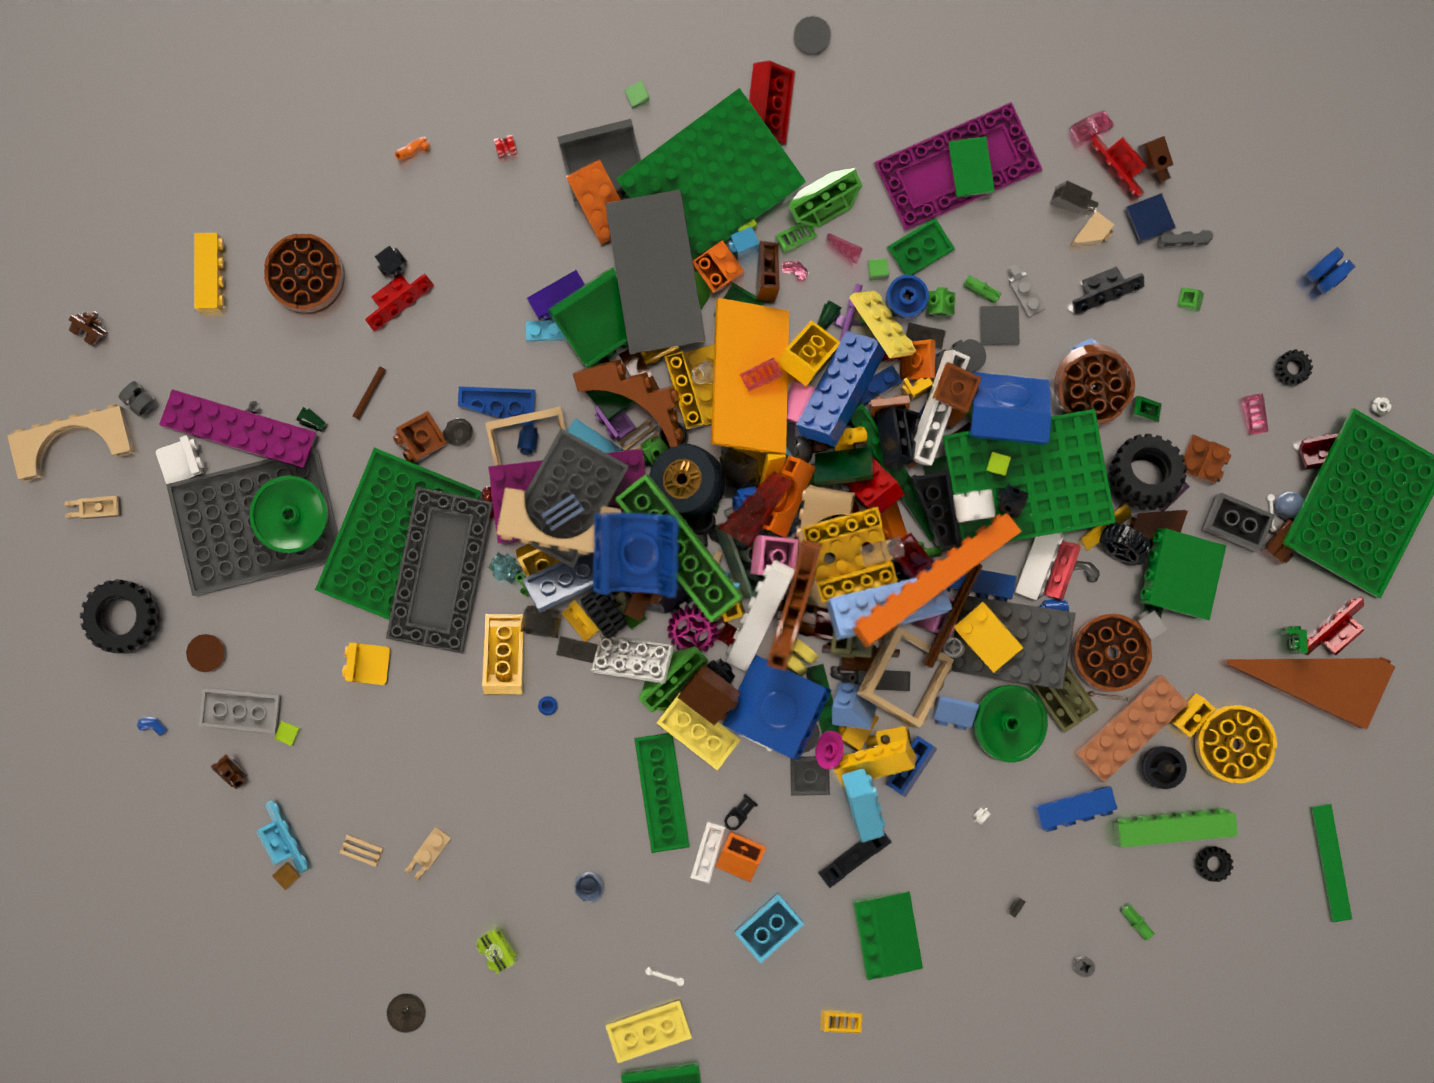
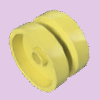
M797 638L787 669L802 677L808 669L800 660L803 659L808 664H813L819 656Z

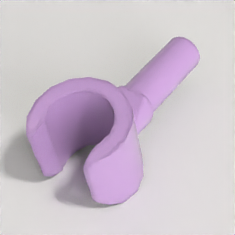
M843 315L838 316L835 319L834 325L843 328L846 317ZM853 320L852 325L861 326V322Z

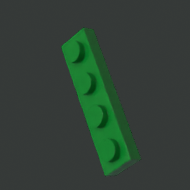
M824 664L807 668L806 676L808 680L830 689ZM831 693L818 719L822 734L826 731L837 732L839 725H832V706L834 702Z

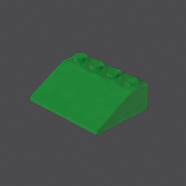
M910 891L852 901L865 978L867 980L885 978L923 969Z

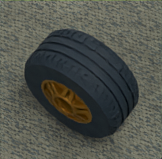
M680 444L663 451L657 457V460L654 461L650 470L651 473H649L683 519H697L710 513L717 506V503L720 502L719 500L722 498L723 491L725 490V474L720 462L705 449L692 444Z

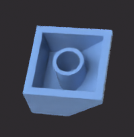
M840 682L832 706V725L871 730L877 706L857 695L860 685Z
M937 696L932 719L937 720L936 724L947 726L948 723L955 724V728L966 730L967 727H972L979 704Z

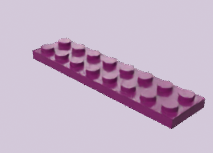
M173 389L159 423L164 428L302 469L306 467L317 436L316 432Z

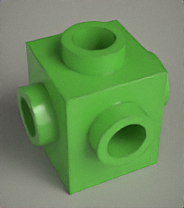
M937 287L935 291H929L927 314L938 317L953 316L956 302L955 292L948 291L946 287Z
M656 436L645 440L641 444L642 447L639 448L643 449L644 465L652 466L657 457L668 449L662 438Z

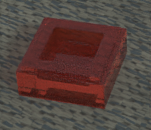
M727 622L718 640L727 646L730 643L733 644L735 641L733 637L737 628Z

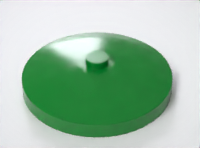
M281 476L268 481L257 491L250 506V523L256 537L268 548L281 553H297L310 548L321 538L328 522V507L321 491L308 480L297 476Z
M1003 685L990 691L980 702L974 719L975 736L981 748L992 758L1003 762H1019L1032 756L1042 745L1048 728L1047 712L1041 699L1030 689L1018 685Z

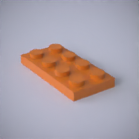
M598 159L566 176V179L602 245L611 240L605 203L620 201L621 199L601 160Z

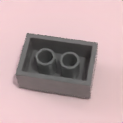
M1220 493L1215 497L1202 530L1257 552L1262 549L1275 515Z

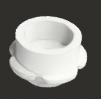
M1385 397L1376 398L1372 408L1376 414L1384 416L1387 412H1390L1391 404H1389V400Z
M980 808L974 814L976 818L974 822L981 825L991 814L987 811L988 808L984 810Z

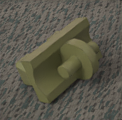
M625 591L611 592L615 598L612 601L620 612L624 614L631 593H625Z

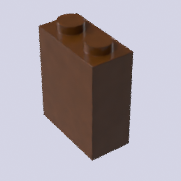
M703 664L684 686L677 698L715 726L719 720L723 722L729 714V709L733 710L739 703L737 698L741 692Z

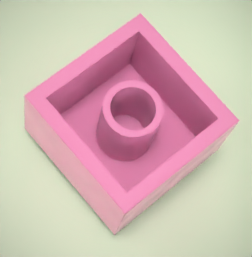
M754 535L750 574L763 575L767 565L771 566L774 560L795 570L799 540Z

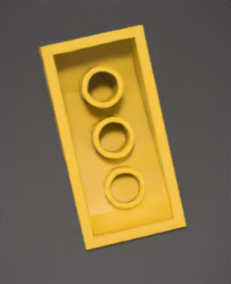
M486 614L482 681L484 694H523L524 614Z

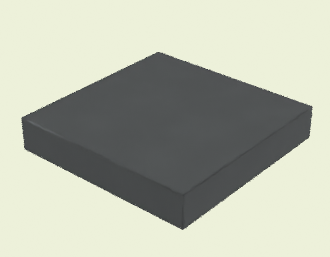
M1019 306L980 307L982 345L1020 344Z
M816 756L800 757L799 760L790 758L791 796L830 795L829 769L822 768L818 764Z

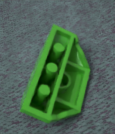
M852 168L831 172L803 188L789 204V209L795 221L800 224L820 227L851 209L862 187L861 180L856 170Z
M696 646L674 652L665 684L645 681L639 700L651 713L666 710L703 664H707L708 659Z

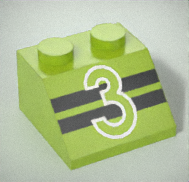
M498 926L476 940L478 951L481 955L485 954L488 959L486 964L491 971L495 970L496 974L515 964L518 960Z

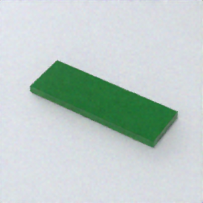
M669 733L634 738L651 853L689 848L673 736Z

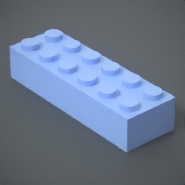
M913 578L830 598L826 605L836 640L857 636L852 630L856 626V620L863 615L867 618L872 614L870 612L872 608L878 604L883 606L887 603L885 599L894 592L896 595L899 594L904 584L909 581L914 583L918 579ZM943 590L898 625L947 614L952 609L947 590Z

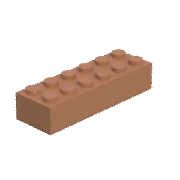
M1157 675L1074 754L1100 782H1106L1189 703L1163 675Z

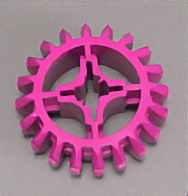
M696 604L692 605V609L685 605L684 610L678 608V613L673 612V618H670L668 621L670 625L667 626V631L670 632L668 633V638H673L671 644H677V650L696 646L701 652L702 650L707 652L709 650L708 646H714L713 641H717L718 636L716 634H719V629L716 628L718 621L710 622L700 608L696 609ZM687 618V625L683 626L682 629H678V624ZM695 618H698L703 622H698L695 620ZM690 627L697 629L696 633L692 632V630L690 631ZM708 630V636L699 641L700 634Z

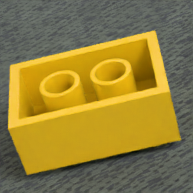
M811 320L785 348L776 364L807 387L831 360L840 341Z

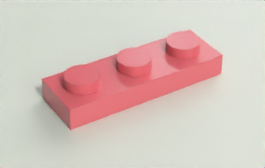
M1062 541L1044 595L1055 599H1064L1081 549L1080 545Z

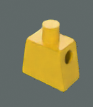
M909 725L875 731L876 735L868 736L866 740L867 748L907 739L910 745L912 744ZM889 736L890 742L885 743L883 737Z

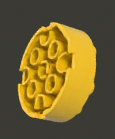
M1242 705L1217 708L1216 712H1213L1205 720L1203 726L1197 729L1195 735L1197 758L1206 772L1218 780L1230 783L1253 781L1262 776L1274 761L1277 748L1275 731L1269 720L1255 709ZM1234 739H1238L1240 742L1237 750L1232 747Z

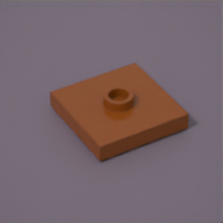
M946 362L932 398L966 414L970 410L982 377Z

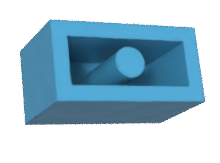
M752 226L730 236L728 247L737 260L759 251V242Z

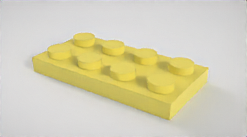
M876 291L857 292L849 297L889 358L911 356L916 352L912 341L905 335L902 326L895 320L891 310L886 307L879 293Z
M678 694L656 723L710 766L718 770L741 739L719 722L715 726L678 699Z
M680 1000L606 1025L617 1063L692 1038Z

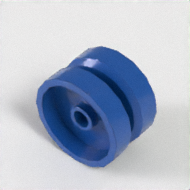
M1336 247L1305 274L1311 282L1318 280L1323 275L1324 279L1317 285L1322 294H1325L1332 287H1336L1356 267L1350 259L1343 261L1340 265L1337 264L1344 256L1339 247Z
M914 275L897 277L891 282L885 295L886 307L891 310L893 317L900 320L917 318L924 311L929 300V291L926 284ZM908 296L910 300H906V298L903 297Z

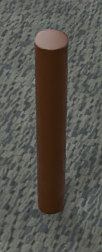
M379 366L352 417L360 419L386 369Z

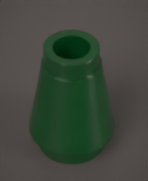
M828 300L826 304L824 303L817 325L827 330L841 313L839 312L841 307Z
M305 407L302 408L296 418L300 422L299 424L320 432L326 423L310 408L307 409Z

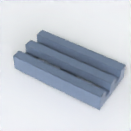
M572 494L541 514L550 530L553 531L582 512L584 508L576 496ZM570 500H574L573 504L548 519L547 515ZM578 506V510L552 525V521Z

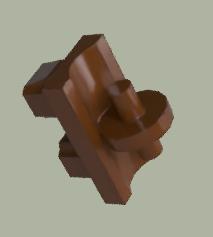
M85 311L83 315L78 313L76 316L71 315L69 321L72 322L69 331L75 335H80L83 330L87 332L84 341L89 345L96 344L100 338L105 337L107 331L99 327L101 321L97 319L99 314L96 311H93L91 314Z
M227 754L219 759L218 763L211 765L212 770L231 787L238 789L245 783L243 778L247 776L246 772Z

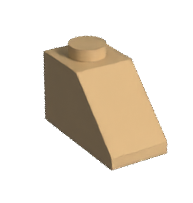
M1096 211L1071 245L1076 247L1099 244L1103 239L1107 241L1114 232L1111 230L1114 224Z

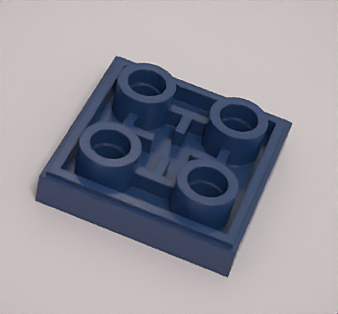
M1162 193L1126 207L1139 242L1176 228Z

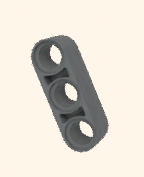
M884 670L875 690L910 691L911 672ZM855 671L857 679L854 684L861 686L867 671Z

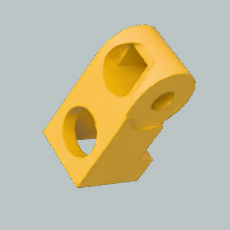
M864 427L845 429L835 447V451L853 449L854 444L865 443L867 440L866 429Z

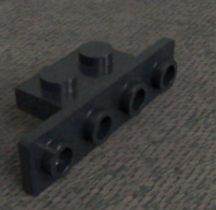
M1116 266L1082 280V286L1087 295L1072 301L1074 314H1079L1133 291L1140 290L1145 286L1144 275L1139 273L1124 279Z

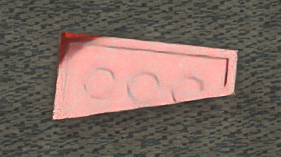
M774 471L757 488V491L751 497L748 496L743 501L744 504L737 511L734 510L729 515L730 518L724 524L721 523L717 528L740 542L751 546L792 481Z

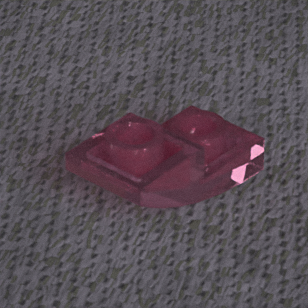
M1105 110L1075 123L1070 126L1069 130L1079 144L1091 140L1098 133L1112 129L1114 124Z

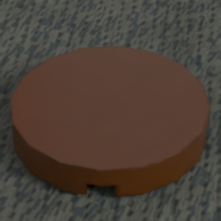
M202 634L193 638L188 644L186 656L191 667L206 673L214 671L222 665L225 660L226 651L219 638L214 635Z

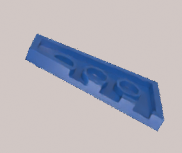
M459 387L458 406L505 419L535 412L536 390ZM534 420L519 424L534 427Z

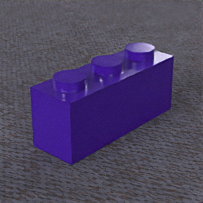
M574 270L527 297V300L539 321L542 319L545 321L551 318L547 311L549 308L585 284L577 270Z

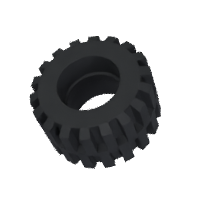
M592 591L580 600L581 605L606 638L609 639L627 626V620L608 594L602 595Z

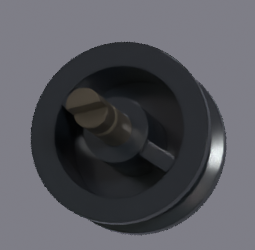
M1154 747L1142 758V776L1152 787L1171 789L1178 786L1186 776L1187 765L1185 758L1178 750L1172 747Z

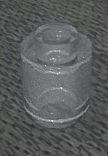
M711 364L696 366L691 372L693 381L697 384L713 383L714 366Z

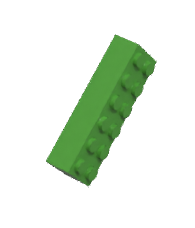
M1225 808L1213 809V813L1206 810L1194 811V815L1186 812H1177L1174 817H1171V814H1157L1156 818L1153 819L1152 816H1137V820L1126 817L1117 818V822H1112L1114 845L1121 848L1238 836L1236 813L1229 812V809Z

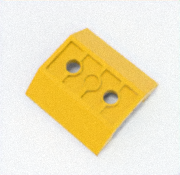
M714 344L686 353L681 351L664 356L672 384L680 396L679 407L686 430L712 425ZM703 362H710L712 369L705 372L701 369V364Z
M878 507L802 527L804 540L822 545L815 576L822 603L827 602L830 598L897 582L885 541ZM870 542L872 544L870 552L862 551L863 543ZM831 552L835 555V559L833 562L828 563L824 561V555Z

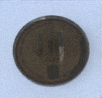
M409 993L400 994L393 998L388 1005L387 1019L391 1027L396 1031L402 1033L413 1032L425 1020L426 1009L424 1003L416 995Z

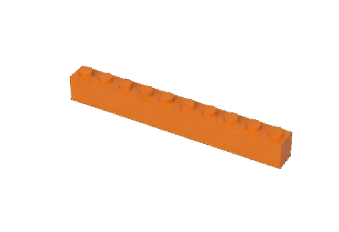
M1006 513L1003 516L998 514L991 520L992 524L986 527L984 525L976 531L977 535L974 538L969 536L961 542L962 547L958 550L954 547L947 552L946 559L942 561L939 558L931 564L932 569L926 572V570H923L916 576L918 580L914 583L907 582L901 587L902 591L896 595L894 592L885 599L887 603L883 606L878 604L870 610L872 614L867 618L863 615L856 620V626L852 630L865 647H869L1018 535L1021 530L1009 514Z

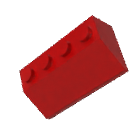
M770 60L753 63L749 102L779 144L786 145L795 71Z

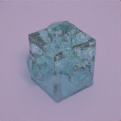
M498 552L488 566L494 572L492 576L501 582L505 579L511 584L515 581V576L522 570V567L514 563L516 559L508 553L504 556Z

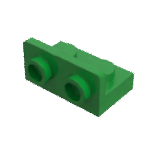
M1301 626L1285 627V631H1280V635H1292V639H1289V649L1292 650V654L1308 653L1307 629L1301 630Z

